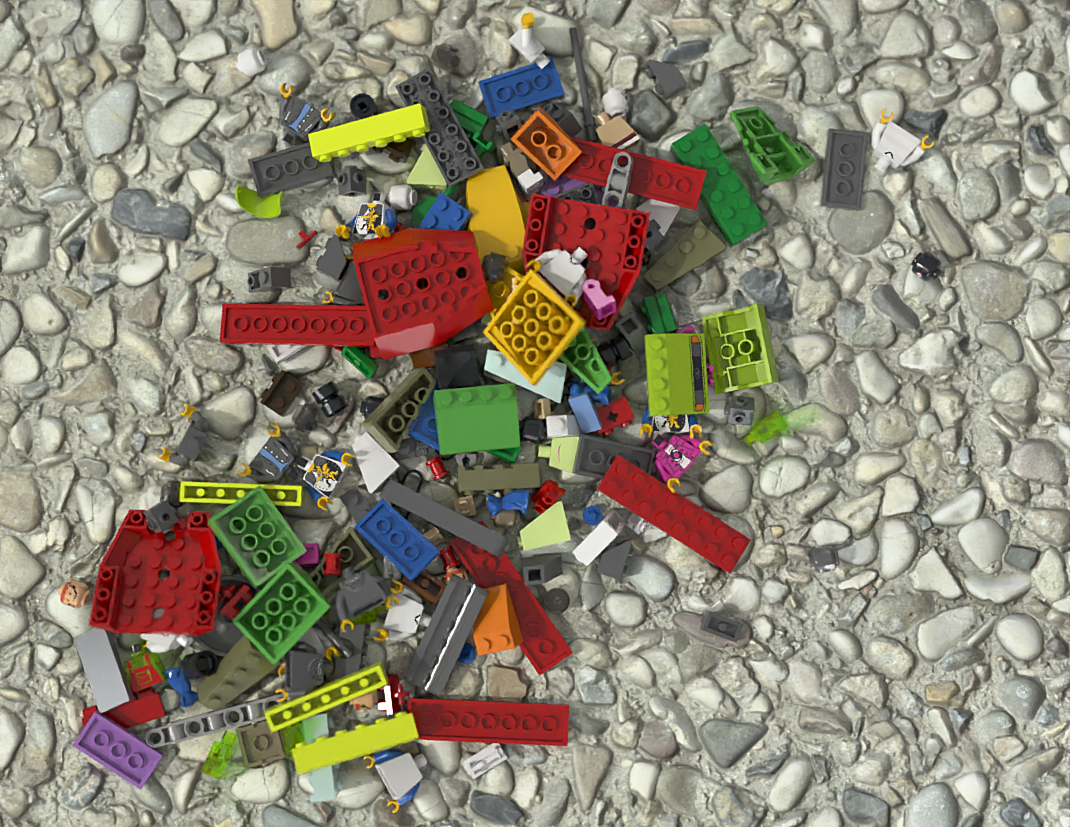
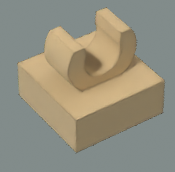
M549 398L532 401L534 418L543 420L546 419V416L556 415V412H551L550 405L555 404V401H550Z
M472 495L453 500L455 512L465 517L477 515Z
M429 524L430 530L424 533L422 529L420 530V533L435 547L446 541L437 527H434L432 524Z

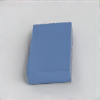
M588 391L570 396L568 400L582 433L586 434L602 429V423Z

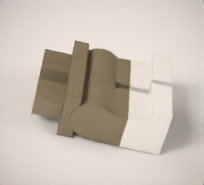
M511 142L502 146L501 155L508 172L511 170L512 177L525 196L529 198L532 193L535 194L544 186L543 177L539 172L533 174L527 165L523 151L519 147L515 149Z

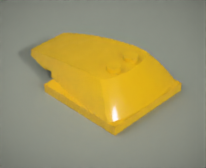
M505 165L486 168L468 177L466 180V209L473 213L463 231L474 232L485 279L498 261L508 265L509 268L525 277L522 248L530 202L522 203Z
M498 261L493 269L497 270L498 267L504 268L503 273L506 272L503 280L492 278L490 273L485 279L494 309L489 312L492 321L483 333L529 383L536 386L586 322L537 272L530 270L524 277L515 270L503 266L504 264ZM494 271V273L496 272V275H497V273H498V274H499V277H500V275H501V278H502V276H503L502 272Z

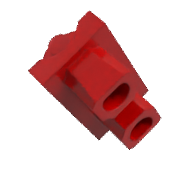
M551 479L545 481L530 498L534 502L532 509L540 514L544 513L545 510L565 494L566 490L559 488L556 481Z
M245 583L234 594L232 592L237 588L234 584H231L227 589L224 586L220 587L223 594L218 599L223 603L229 597L219 609L223 616L226 614L234 619L241 612L235 606L240 599L248 605L254 598V595L249 590V586Z
M398 675L388 676L387 685L377 688L378 692L385 691L386 699L378 701V710L387 712V715L400 712L401 705L405 704L404 697L410 695L409 691H403V684H399Z

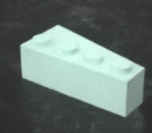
M487 351L484 370L553 401L561 402L567 369L566 363L555 362L540 382L534 386L529 383L502 352Z
M330 711L320 712L303 719L305 742L307 741L308 744L316 742V738L326 735L328 738L334 737L332 728L335 727L334 717L330 716ZM340 763L309 772L308 782L314 791V794L310 795V803L336 799L341 789H343L342 776L338 775Z

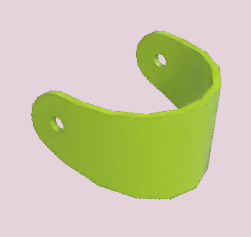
M241 183L237 184L235 191L236 201L246 212L261 218H275L281 214L285 196L284 191H280L279 195L273 194L259 198L257 191L246 188Z

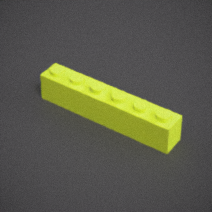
M419 103L310 133L308 136L312 156L320 162H329L333 157H347L352 152H366L370 147H384L392 141L403 142L407 137L424 136L426 132L430 131L426 108Z
M181 481L180 502L233 504L260 485L274 505L305 506L306 487Z
M380 661L317 687L307 695L289 699L269 707L264 715L271 731L274 732L387 685L389 679Z
M407 711L395 714V718L390 720L387 717L375 721L376 724L370 726L367 723L356 726V730L348 732L347 729L336 732V736L328 738L327 735L316 738V742L308 744L307 741L296 744V748L291 750L298 775L300 776L417 740L418 733L412 713L407 714Z

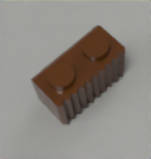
M422 571L413 582L406 576L402 581V584L409 586L435 605L446 588L443 582L436 581V578L426 574V571Z

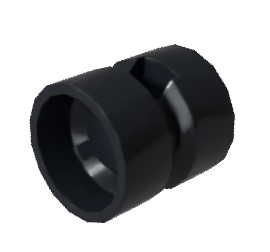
M360 93L351 99L350 110L355 121L378 115L377 107L370 95Z
M622 334L611 338L610 343L604 342L596 347L603 362L607 367L610 366L611 368L618 364V360L624 361L633 356Z
M334 381L326 383L312 393L317 404H322L321 410L326 418L334 416L349 405L344 396L338 394L340 390Z
M206 650L187 654L181 662L182 674L188 679L212 676L218 668L216 655Z

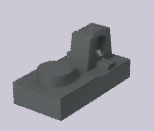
M411 437L401 441L400 448L395 452L396 461L433 454L436 451L434 448Z
M706 610L705 615L701 619L700 629L737 643L743 624Z

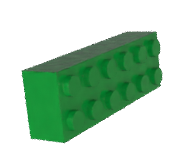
M706 124L671 143L669 150L678 164L707 171L700 200L730 248L766 227L768 223Z

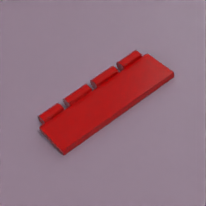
M153 686L139 690L140 699H138L137 693L133 692L134 699L102 713L125 729L166 716L159 692L155 693ZM97 705L83 709L84 717L81 719L84 727L93 713L98 710Z

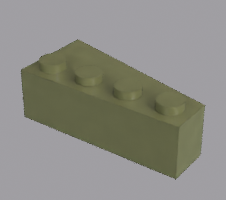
M698 220L643 276L642 281L657 293L723 253L727 246Z
M424 367L414 369L361 423L388 453L397 452L400 448L401 441L408 434L409 427L413 420L417 418L418 412L434 388L436 380Z
M539 463L471 466V468L465 466L458 467L459 491H464L465 495H477L476 491L484 490V494H496V490L504 489V493H509L519 488L527 489L529 492H536V488L540 487Z
M351 526L348 527L345 534L334 544V547L329 552L342 554V558H340V571L342 572L348 567H353L355 573L358 574L377 561L358 532ZM324 557L309 576L324 597L328 598L340 589V583L345 581L343 575L323 574V571L326 570V558Z
M244 635L219 662L217 671L212 676L206 677L197 687L200 705L218 711L282 664V658L273 665L249 638Z

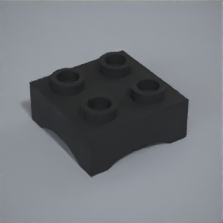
M473 344L434 351L439 390L480 386L477 350Z

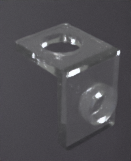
M669 300L678 329L703 322L698 305L676 311L673 300Z

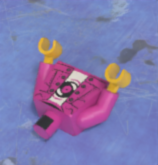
M658 434L651 442L660 450L655 455V467L658 476L668 485L673 493H675V490L672 487L676 484L682 487L678 479L700 455L701 451L709 455L710 453L705 450L706 447L711 446L714 448L709 441H703L695 436L690 438V435L686 434L673 435L668 441Z

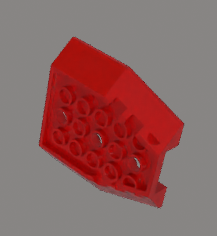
M532 193L522 248L525 276L530 270H535L533 265L528 267L526 265L544 252L559 249L561 251L566 250L572 255L580 247L588 255L586 259L589 261V267L584 271L587 276L586 281L590 279L597 280L605 296L612 295L616 300V312L598 320L584 300V291L579 297L582 300V307L580 309L573 308V310L586 322L585 326L609 331L640 274L651 213ZM590 218L596 221V226L592 230L586 227V221ZM537 271V273L564 300L566 296L560 290H558L540 271ZM566 301V303L571 307L572 303L570 301Z
M409 228L391 233L389 237L382 236L380 239L376 237L353 244V260L373 337L383 360L441 345L494 309L478 255L479 250L473 231ZM459 268H466L468 271L467 276L463 279L457 277L456 273ZM425 278L428 280V287L421 290L417 284L420 279ZM383 289L389 291V297L386 300H380L379 292Z
M129 509L99 565L89 626L114 633L201 635L214 630L222 567L214 532L207 523L211 519L210 512L189 511L188 517H177L179 521L173 524L175 528L166 533L162 531L155 533L147 525L146 520L148 519L143 513L146 510ZM169 533H176L175 539L171 541L166 540V536ZM169 570L170 575L168 578H160V574L163 571ZM164 609L162 617H154L156 610Z

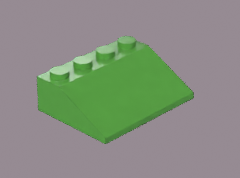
M514 383L434 391L433 404L440 456L520 447L518 407Z
M260 485L207 522L254 589L279 572L288 562H293L307 552Z
M296 561L288 562L232 622L275 665L322 617L331 605L311 577Z

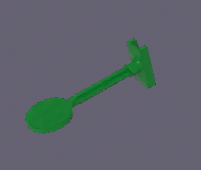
M478 132L472 137L477 143L474 151L478 158H482L486 151L494 154L498 149L493 143L485 140ZM461 182L450 188L448 186L443 194L450 198ZM425 197L416 203L412 210L411 218L415 228L419 227L437 197Z

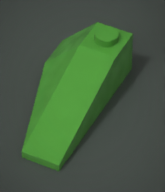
M583 326L559 358L594 391L600 394L611 382L612 377Z

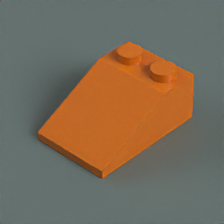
M540 106L511 138L554 181L582 152L558 123Z
M507 583L484 588L489 593L472 627L473 638L479 656L515 649L523 642V637Z

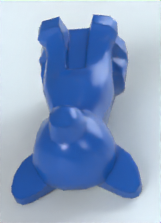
M577 381L571 383V396L588 391L592 401L601 405L611 404L612 389L609 384L598 394L590 386L584 387Z
M514 490L501 498L490 493L486 494L488 497L487 507L491 511L492 516H496L501 509L508 511L521 510L522 513L526 514L529 490Z
M181 667L164 671L169 684L181 694L182 708L193 705L199 699L198 693L191 690V682L182 674Z

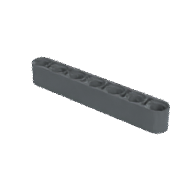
M389 478L379 497L500 558L510 540Z

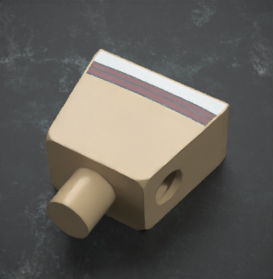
M604 111L596 117L601 125L595 131L599 144L626 151L639 144L640 137L620 115L610 119Z

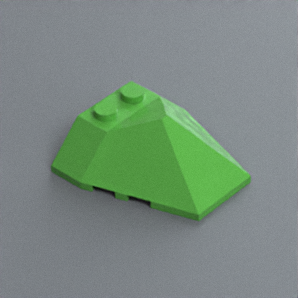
M758 106L733 110L730 113L752 167L759 176L760 181L765 185L790 180L815 162V159L800 142L798 144L794 143L788 137L790 134L786 130L784 132L780 131L774 125L776 122Z

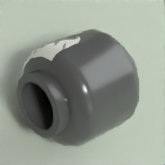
M832 546L816 547L813 549V555H809L810 566L815 567L818 573L833 572L837 566H840L838 551L834 550Z

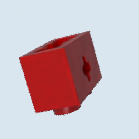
M625 396L612 401L610 405H604L596 409L602 423V429L596 430L598 435L603 434L605 437L615 432L613 428L619 425L623 428L632 424L631 419L635 416ZM610 412L612 415H617L614 423L612 420H607Z

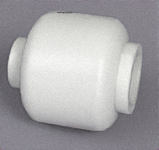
M251 47L240 52L236 62V66L241 73L253 76L264 71L267 59L261 49L258 50L255 47Z
M614 87L609 89L603 96V105L608 116L612 118L618 115L624 117L629 111L628 95L624 90Z
M395 184L387 192V202L390 203L394 210H411L417 203V192L411 185Z

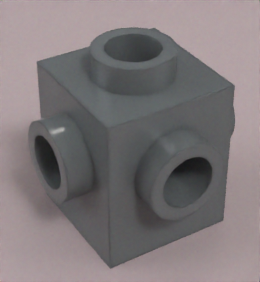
M514 109L507 110L496 116L498 124L495 127L499 136L503 135L507 143L513 142L511 140L512 136L524 124L521 115L517 116Z
M351 165L337 172L339 195L356 197L367 193L365 170L357 169V166Z
M654 218L651 221L649 220L648 225L649 232L645 242V247L648 250H651L664 238L659 231L661 227Z
M730 395L729 403H725L724 415H727V422L736 425H752L755 413L754 398Z
M167 500L159 502L143 512L148 519L146 520L148 527L152 531L154 530L155 533L160 531L166 533L175 528L173 524L179 521L176 510L169 505Z

